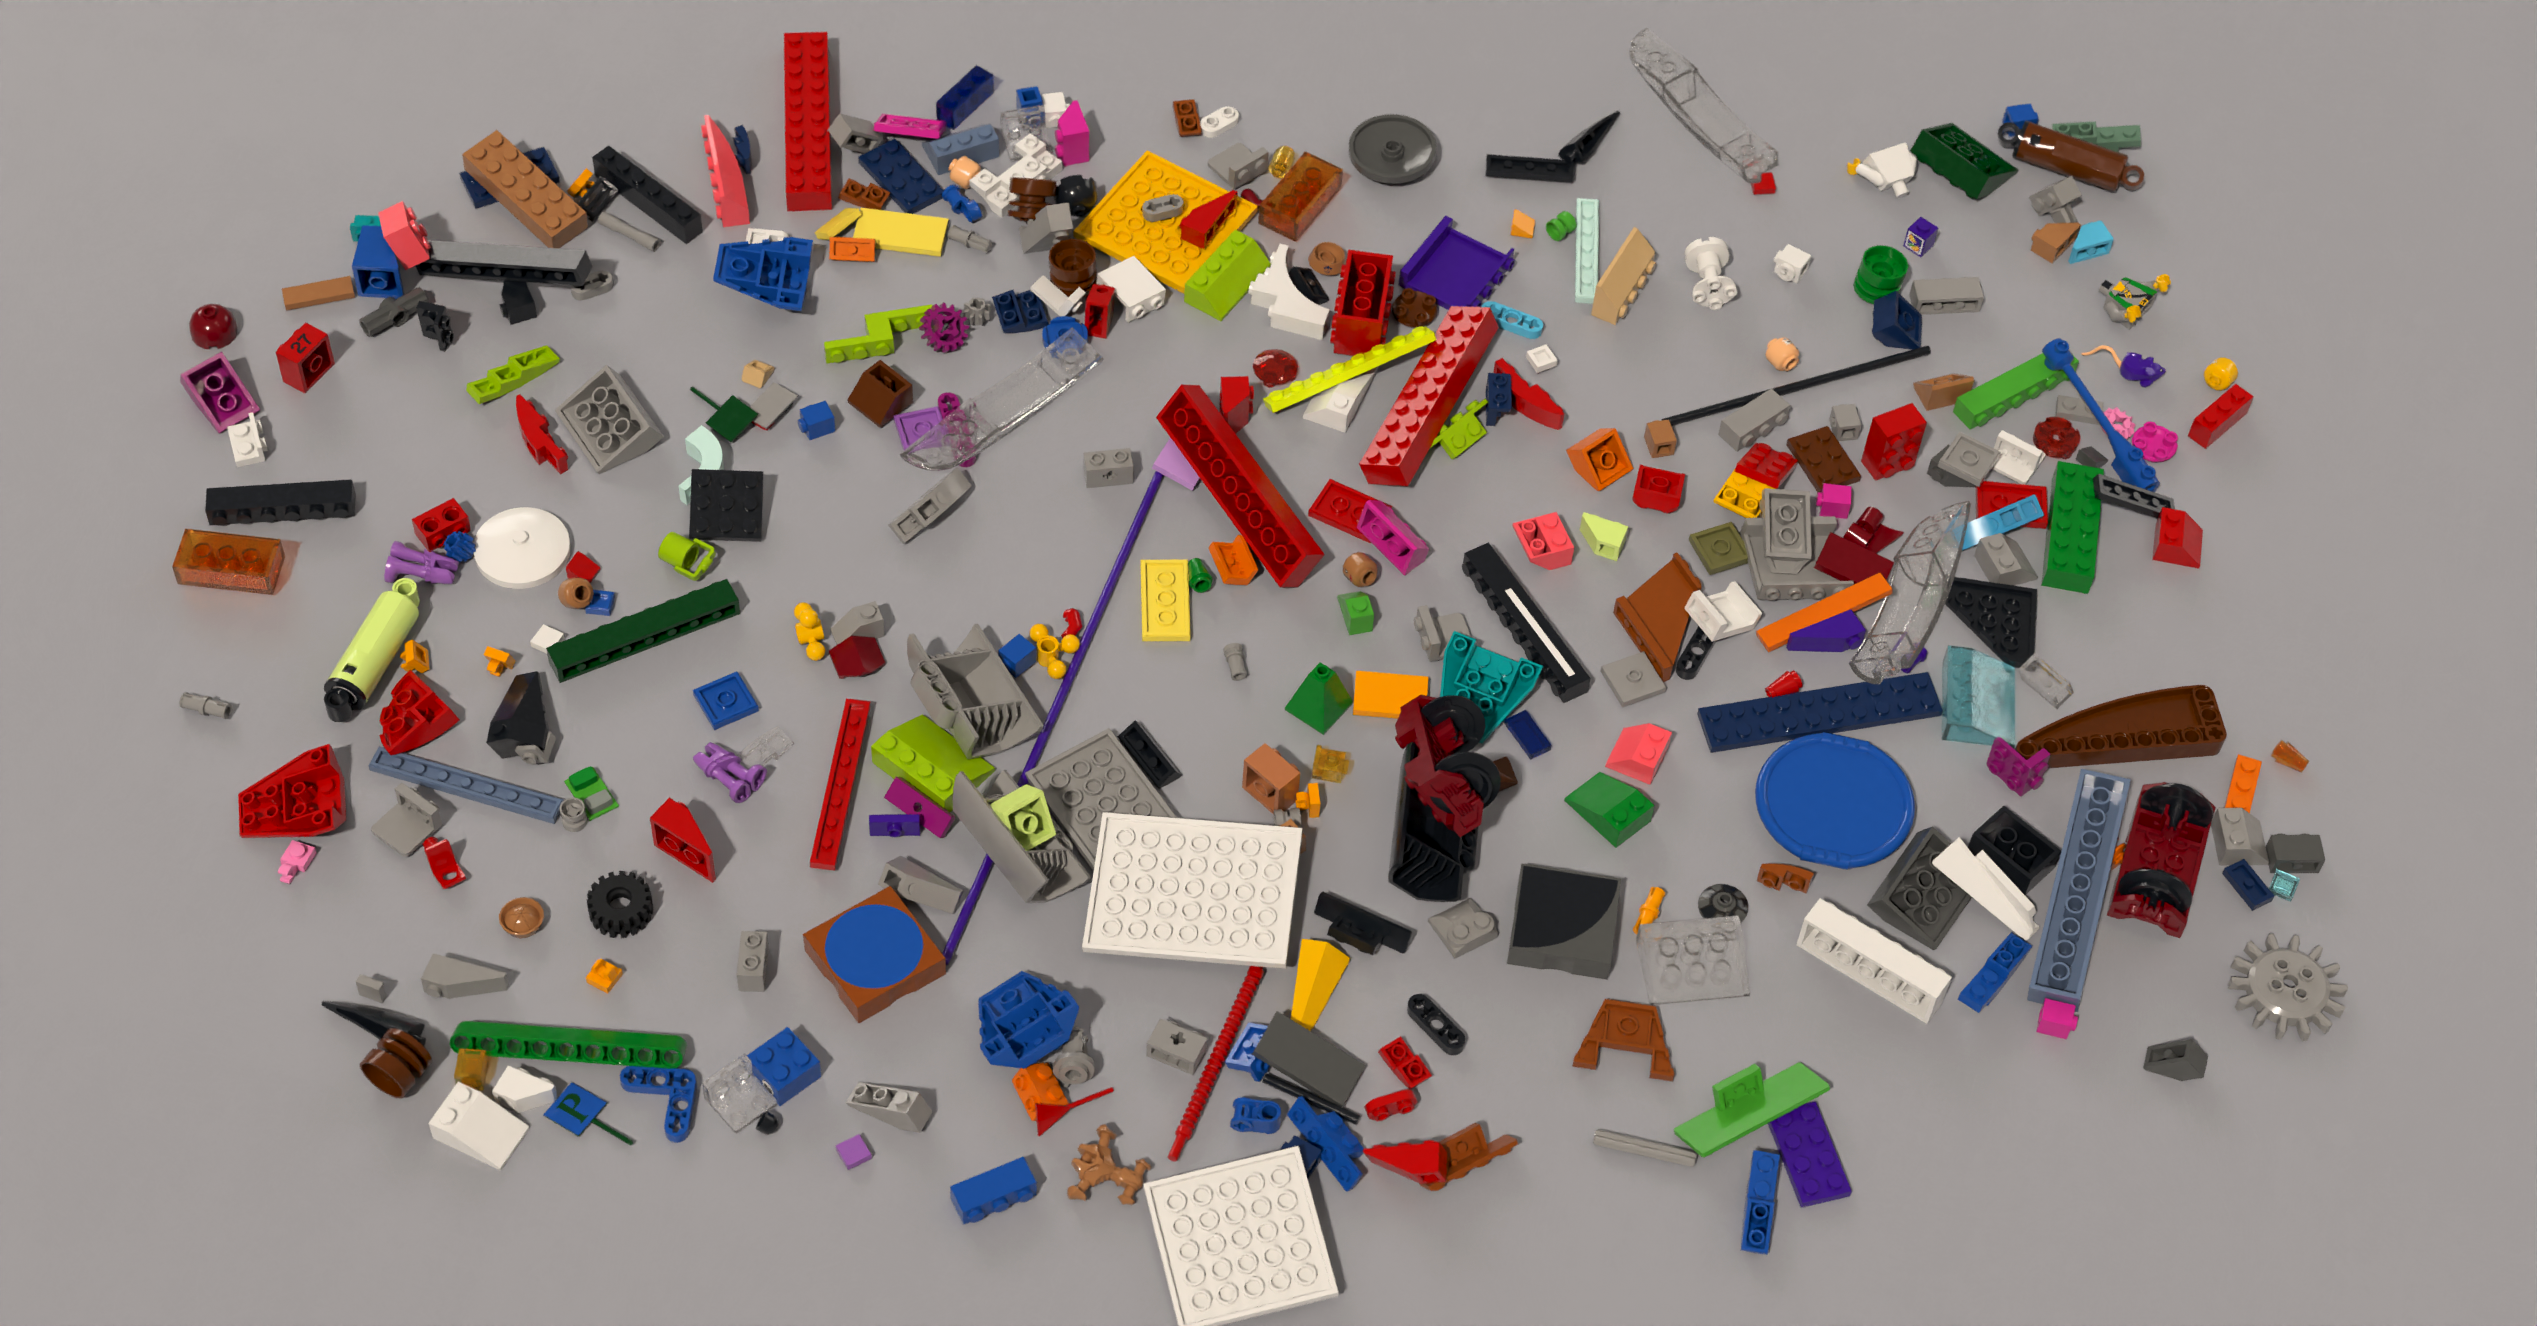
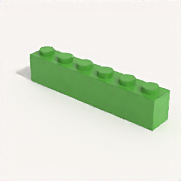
M2042 353L1957 397L1953 413L1971 430L1977 426H1983L1988 420L2000 417L2007 410L2013 407L2017 408L2030 398L2034 399L2040 393L2052 390L2059 383L2065 380L2069 381L2070 379L2063 370L2048 369L2044 363L2046 357ZM2074 357L2071 366L2076 372L2079 361Z

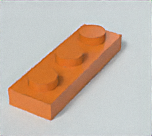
M2238 754L2224 808H2243L2250 813L2262 761Z

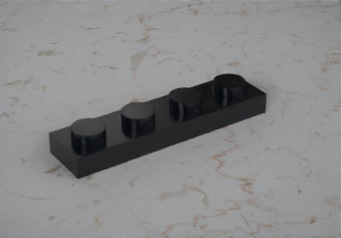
M1491 154L1486 156L1485 176L1573 183V160L1567 163L1565 160Z
M2097 474L2093 478L2095 498L2155 518L2159 517L2162 507L2175 509L2173 498L2101 474Z

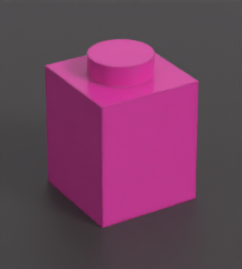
M1824 483L1822 491L1817 492L1816 506H1820L1819 516H1835V518L1847 519L1851 507V486Z
M2045 998L2040 1009L2036 1032L2067 1039L2070 1030L2075 1031L2078 1021V1016L2074 1015L2076 1005Z

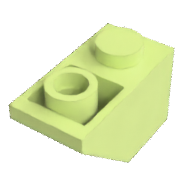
M1583 512L1580 531L1594 554L1617 561L1626 540L1628 526Z

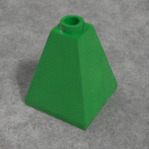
M1320 662L1305 678L1286 705L1285 711L1324 735L1348 710L1353 701L1337 673Z

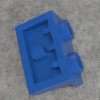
M1248 1022L1225 1060L1229 1069L1250 1072L1254 1081H1261L1270 1065L1253 1056L1252 1053L1268 1027L1267 1025Z

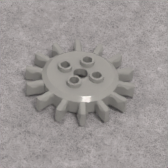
M2269 934L2265 941L2268 951L2265 953L2252 941L2247 943L2244 952L2254 961L2253 964L2236 956L2230 967L2247 975L2246 978L2231 977L2228 983V989L2246 990L2247 996L2238 999L2235 1005L2236 1010L2240 1011L2253 1006L2259 1013L2255 1016L2252 1027L2257 1029L2263 1025L2266 1019L2277 1023L2275 1034L2276 1039L2279 1040L2286 1033L2287 1026H2296L2301 1040L2307 1041L2311 1034L2308 1025L2310 1022H2313L2326 1034L2329 1032L2332 1023L2322 1014V1011L2340 1018L2345 1009V1006L2329 999V996L2344 997L2348 990L2347 985L2329 983L2328 979L2337 975L2340 969L2339 964L2322 968L2317 963L2323 950L2322 947L2317 946L2308 956L2298 951L2300 945L2299 936H2293L2288 949H2280L2274 934ZM2283 980H2292L2296 987H2287ZM2272 984L2277 985L2279 989L2274 988ZM2297 993L2302 994L2304 997H2299Z

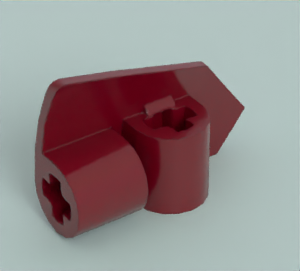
M1867 507L1856 523L1853 522L1843 538L1877 554L1901 537L1904 532L1883 525L1884 517L1881 511L1874 507Z

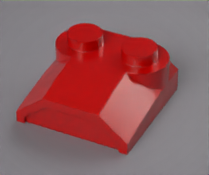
M1640 464L1632 498L1633 502L1640 508H1651L1660 510L1663 513L1676 511L1679 507L1685 474Z

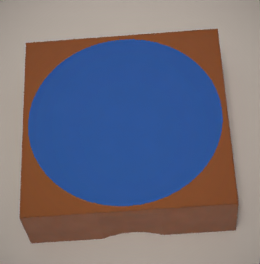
M891 886L803 934L804 950L822 975L834 985L839 998L858 1024L886 1009L900 997L916 992L946 974L945 957Z

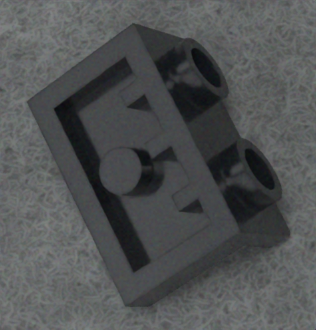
M419 301L416 309L423 336L437 339L439 349L445 351L448 344L452 343L454 337L446 306Z

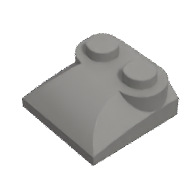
M1471 898L1428 918L1429 924L1454 959L1496 939L1498 936L1493 918L1489 914L1482 912Z

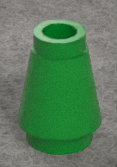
M1191 559L1188 563L1189 585L1196 592H1206L1212 585V576L1201 559Z

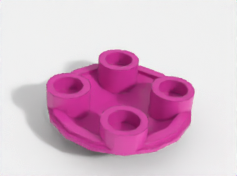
M2152 421L2146 422L2143 427L2134 432L2131 440L2132 445L2142 450L2143 458L2151 462H2163L2170 459L2176 453L2178 447V435L2165 427L2156 425Z

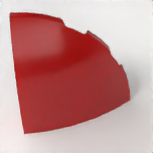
M409 670L391 691L393 699L389 706L382 709L379 722L383 726V734L380 735V739L384 748L392 756L417 748L435 739L460 719L418 676Z

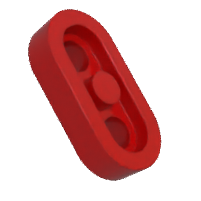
M1402 1090L1372 1099L1365 1105V1111L1369 1119L1383 1121L1391 1115L1411 1112L1417 1104V1099L1412 1090Z

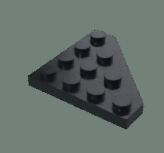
M1943 575L1940 600L2008 667L2032 670L2034 665L2037 589Z

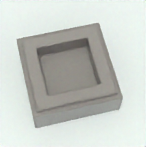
M359 975L356 980L359 995L383 1003L387 997L383 982L365 975Z

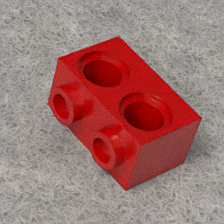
M454 498L412 519L415 535L429 552L443 547L447 536L456 531L458 533L460 531L464 534L471 531L468 515Z

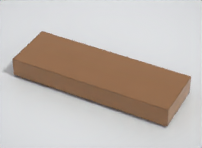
M350 276L282 288L286 311L355 298Z

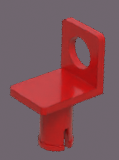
M429 837L424 841L423 847H425L424 851L432 874L443 889L466 879L465 874L456 863L447 839L439 842L436 837ZM454 872L457 874L453 879H443L448 873Z

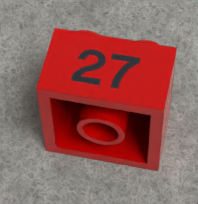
M306 322L299 329L295 330L293 335L284 344H281L276 351L283 382L303 393H306L335 364L328 334Z

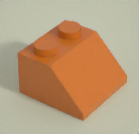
M1600 428L1566 450L1575 471L1596 491L1602 490L1633 470V466L1616 428Z

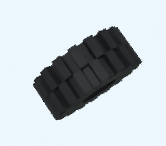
M613 871L608 873L609 877L606 879L602 875L598 878L599 884L594 882L591 885L592 891L589 890L587 894L589 917L591 922H593L594 928L596 930L600 928V933L603 935L609 932L611 938H616V934H620L621 938H627L626 933L631 932L632 936L636 935L637 928L641 930L646 928L645 922L649 923L651 921V914H653V902L649 885L647 883L644 884V879L641 876L636 879L635 873L632 872L626 876L625 871H619V875L614 876ZM617 898H627L630 900V903L624 908L617 909L610 906V903Z

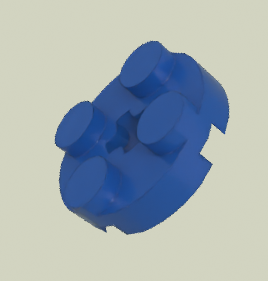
M1056 317L1050 321L1047 327L1043 328L1042 342L1052 357L1081 355L1084 353L1088 342V331L1082 322L1081 324L1075 322L1073 317ZM1067 334V337L1070 338L1063 339L1062 335Z

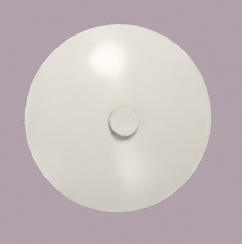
M530 507L513 508L494 515L481 526L474 539L476 548L474 552L475 563L482 575L496 585L512 589L532 588L550 581L563 570L568 562L571 551L569 534L564 524L553 514Z

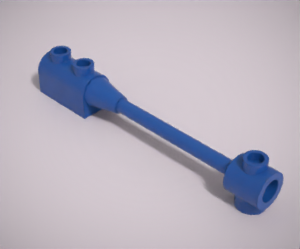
M2061 338L2049 342L2042 349L2046 357L2044 360L2046 367L2050 370H2063L2108 435L2109 442L2116 456L2111 466L2122 482L2155 492L2160 485L2159 480L2155 476V469L2146 463L2142 450L2132 445L2116 431L2071 366L2074 357L2069 351V344Z

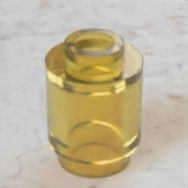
M1280 146L1275 150L1268 166L1269 172L1274 177L1286 178L1289 175L1295 161L1293 149L1288 146Z

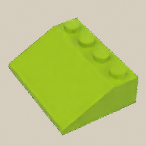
M923 714L888 730L871 746L873 764L893 779L900 776L948 812L953 811L955 776L960 771L965 773L976 788L995 772V767L981 757L967 759L955 738Z

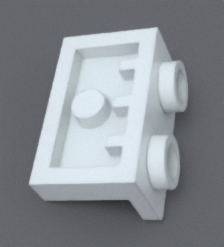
M253 412L248 413L250 422L227 427L237 468L264 462L263 452L268 451L265 438L259 437V434H263L260 420L255 421Z

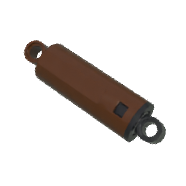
M2029 121L2024 122L2022 129H2019L2016 124L2011 122L2004 123L1998 129L1999 143L2005 148L2014 147L2012 154L2014 158L2069 177L2072 176L2075 179L2112 192L2117 190L2119 184H2122L2124 188L2130 191L2138 190L2143 184L2144 171L2136 165L2127 166L2129 157L2125 154ZM2006 131H2012L2015 136L2008 140L2003 137V134ZM2134 173L2138 175L2139 180L2132 183L2127 180V176Z

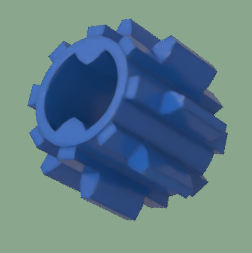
M455 531L448 535L443 544L445 545L444 549L447 551L446 556L459 562H466L467 559H471L476 551L475 544L472 542L474 538L460 531L458 533Z

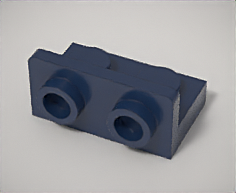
M1488 373L1485 390L1486 400L1488 401L1486 404V426H1495L1496 418L1501 417V412H1511L1510 374Z

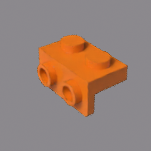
M1237 535L1232 543L1212 542L1208 547L1224 584L1248 585L1257 573V565L1242 535Z
M1036 1063L1029 1065L1025 1069L1020 1068L1012 1079V1083L1031 1121H1037L1035 1103L1069 1104L1049 1063Z

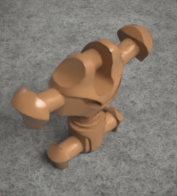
M1106 1124L1100 1125L1096 1129L1100 1137L1099 1143L1091 1145L1080 1144L1078 1151L1082 1157L1081 1159L1073 1158L1071 1162L1081 1181L1077 1186L1073 1185L1067 1189L1069 1200L1079 1199L1086 1201L1084 1193L1089 1186L1095 1187L1101 1182L1111 1180L1117 1183L1116 1186L1125 1188L1123 1194L1118 1196L1121 1203L1133 1205L1135 1203L1132 1199L1134 1193L1143 1186V1174L1145 1170H1151V1165L1144 1159L1135 1160L1136 1167L1134 1171L1129 1170L1125 1166L1124 1168L1116 1167L1112 1158V1149L1108 1147L1110 1139H1115L1117 1134L1112 1132Z

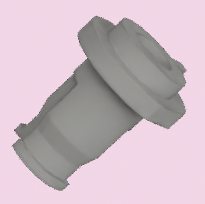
M1073 1027L1069 1041L1062 1045V1054L1058 1055L1053 1063V1073L1063 1082L1065 1088L1069 1084H1080L1092 1078L1095 1071L1094 1061L1087 1055L1088 1048L1086 1043L1088 1042V1037L1082 1038L1084 1029L1080 1027Z

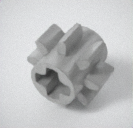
M972 298L969 303H964L963 316L969 319L971 325H982L986 320H990L991 305L985 304L984 298Z

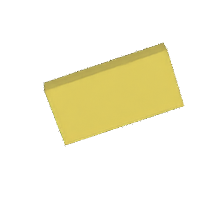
M845 208L814 233L818 239L830 240V237H835L861 217V213L858 208Z

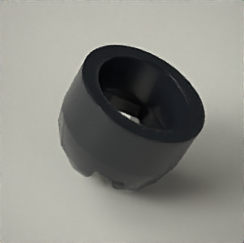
M765 1111L756 1125V1130L767 1135L776 1132L779 1122L773 1114Z

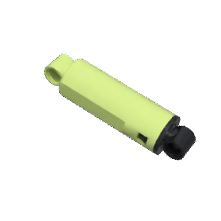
M410 578L399 579L393 584V591H385L378 597L324 684L326 692L324 703L330 720L344 722L352 716V710H361L365 706L419 617L417 607L419 606L420 599L414 580Z

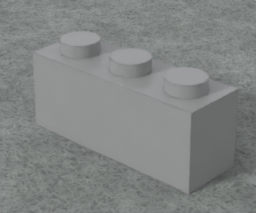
M1979 277L1913 280L1909 293L1912 306L1921 315L1980 312L1984 299Z
M1771 388L1721 420L1718 435L1738 452L1744 447L1751 446L1759 437L1766 436L1776 426L1783 425L1788 419L1790 404Z

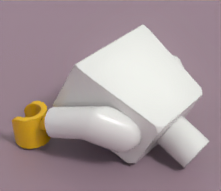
M1905 142L1871 153L1861 164L1860 159L1855 158L1853 164L1847 163V172L1851 175L1859 174L1865 177L1881 191L1893 188L1896 197L1900 198L1909 193L1905 184L1914 176L1917 158L1908 150Z

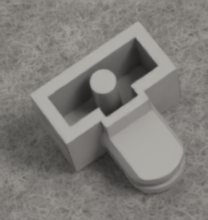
M2072 176L2051 184L2029 196L2038 216L2049 212L2055 223L2078 222L2070 204L2074 203L2075 199L2082 194Z

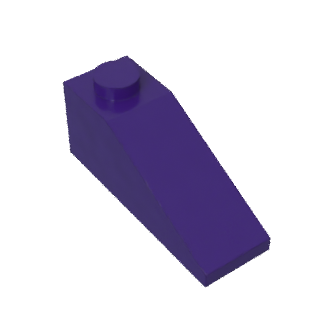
M1850 609L1790 633L1786 648L1788 651L1844 652L1849 649L1854 650L1862 644L1866 629Z

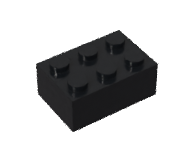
M2005 806L2001 807L1972 834L1968 849L1974 856L1983 850L2024 895L2032 890L2056 867L2061 855L2059 848Z

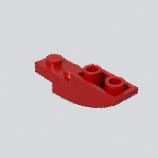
M1503 358L1495 361L1494 373L1511 375L1512 407L1537 423L1556 430L1561 429L1564 412L1559 405H1556L1551 400L1549 394L1542 390L1538 384L1529 387L1526 380L1521 379L1513 366L1508 364Z
M521 394L517 395L516 410L518 422L527 449L539 465L548 461L561 475L568 470V455L562 447L558 448L549 434L547 418L543 414L539 415L530 400L526 401Z

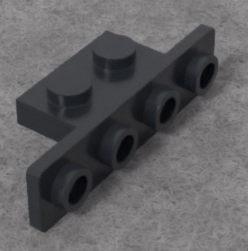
M1321 892L1318 897L1314 914L1333 922L1329 927L1327 935L1335 938L1338 942L1349 944L1359 951L1371 955L1377 951L1381 944L1403 954L1407 951L1412 931L1325 892Z

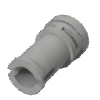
M1239 643L1226 645L1223 648L1226 661L1229 663L1231 678L1234 681L1243 680L1246 678L1247 673L1243 663L1242 645Z

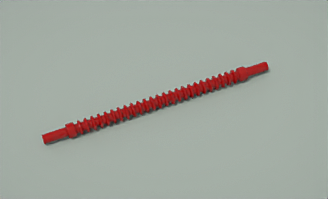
M1250 966L1247 971V976L1244 978L1245 981L1239 989L1240 993L1237 994V999L1234 1000L1235 1005L1231 1007L1232 1011L1229 1012V1017L1226 1018L1227 1023H1224V1029L1221 1030V1035L1218 1036V1041L1215 1042L1216 1046L1213 1048V1053L1210 1054V1059L1207 1060L1208 1064L1205 1065V1071L1202 1072V1077L1199 1078L1200 1083L1196 1085L1195 1095L1191 1096L1192 1101L1188 1103L1189 1107L1185 1109L1186 1113L1183 1114V1119L1175 1131L1176 1139L1167 1156L1171 1161L1176 1162L1185 1142L1193 1134L1192 1130L1195 1129V1124L1198 1122L1197 1118L1201 1116L1200 1111L1203 1110V1105L1206 1104L1205 1099L1209 1098L1208 1093L1212 1091L1211 1087L1214 1086L1213 1081H1216V1075L1220 1073L1219 1069L1222 1068V1063L1225 1061L1224 1057L1228 1055L1227 1051L1230 1050V1045L1233 1043L1232 1039L1236 1037L1235 1033L1238 1032V1027L1241 1026L1240 1021L1244 1019L1243 1015L1246 1014V1009L1249 1008V1003L1252 1001L1251 998L1257 990L1256 986L1259 985V980L1263 977V967Z

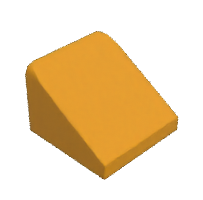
M1514 209L1511 235L1533 238L1535 220Z

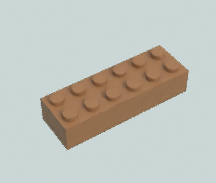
M498 130L462 154L464 170L548 248H561L588 228L586 212Z

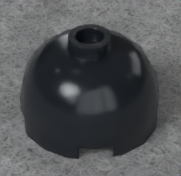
M1072 175L1060 180L1061 184L1056 187V196H1053L1056 204L1069 203L1071 216L1081 217L1095 206L1097 186L1092 177L1088 180L1083 179L1082 175Z

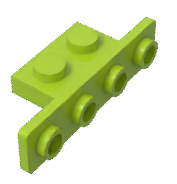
M1486 398L1480 402L1475 399L1465 407L1467 411L1464 414L1459 412L1450 419L1452 422L1450 425L1446 426L1444 424L1431 447L1439 442L1449 457L1454 459L1486 434V430L1474 415L1476 411L1488 403Z

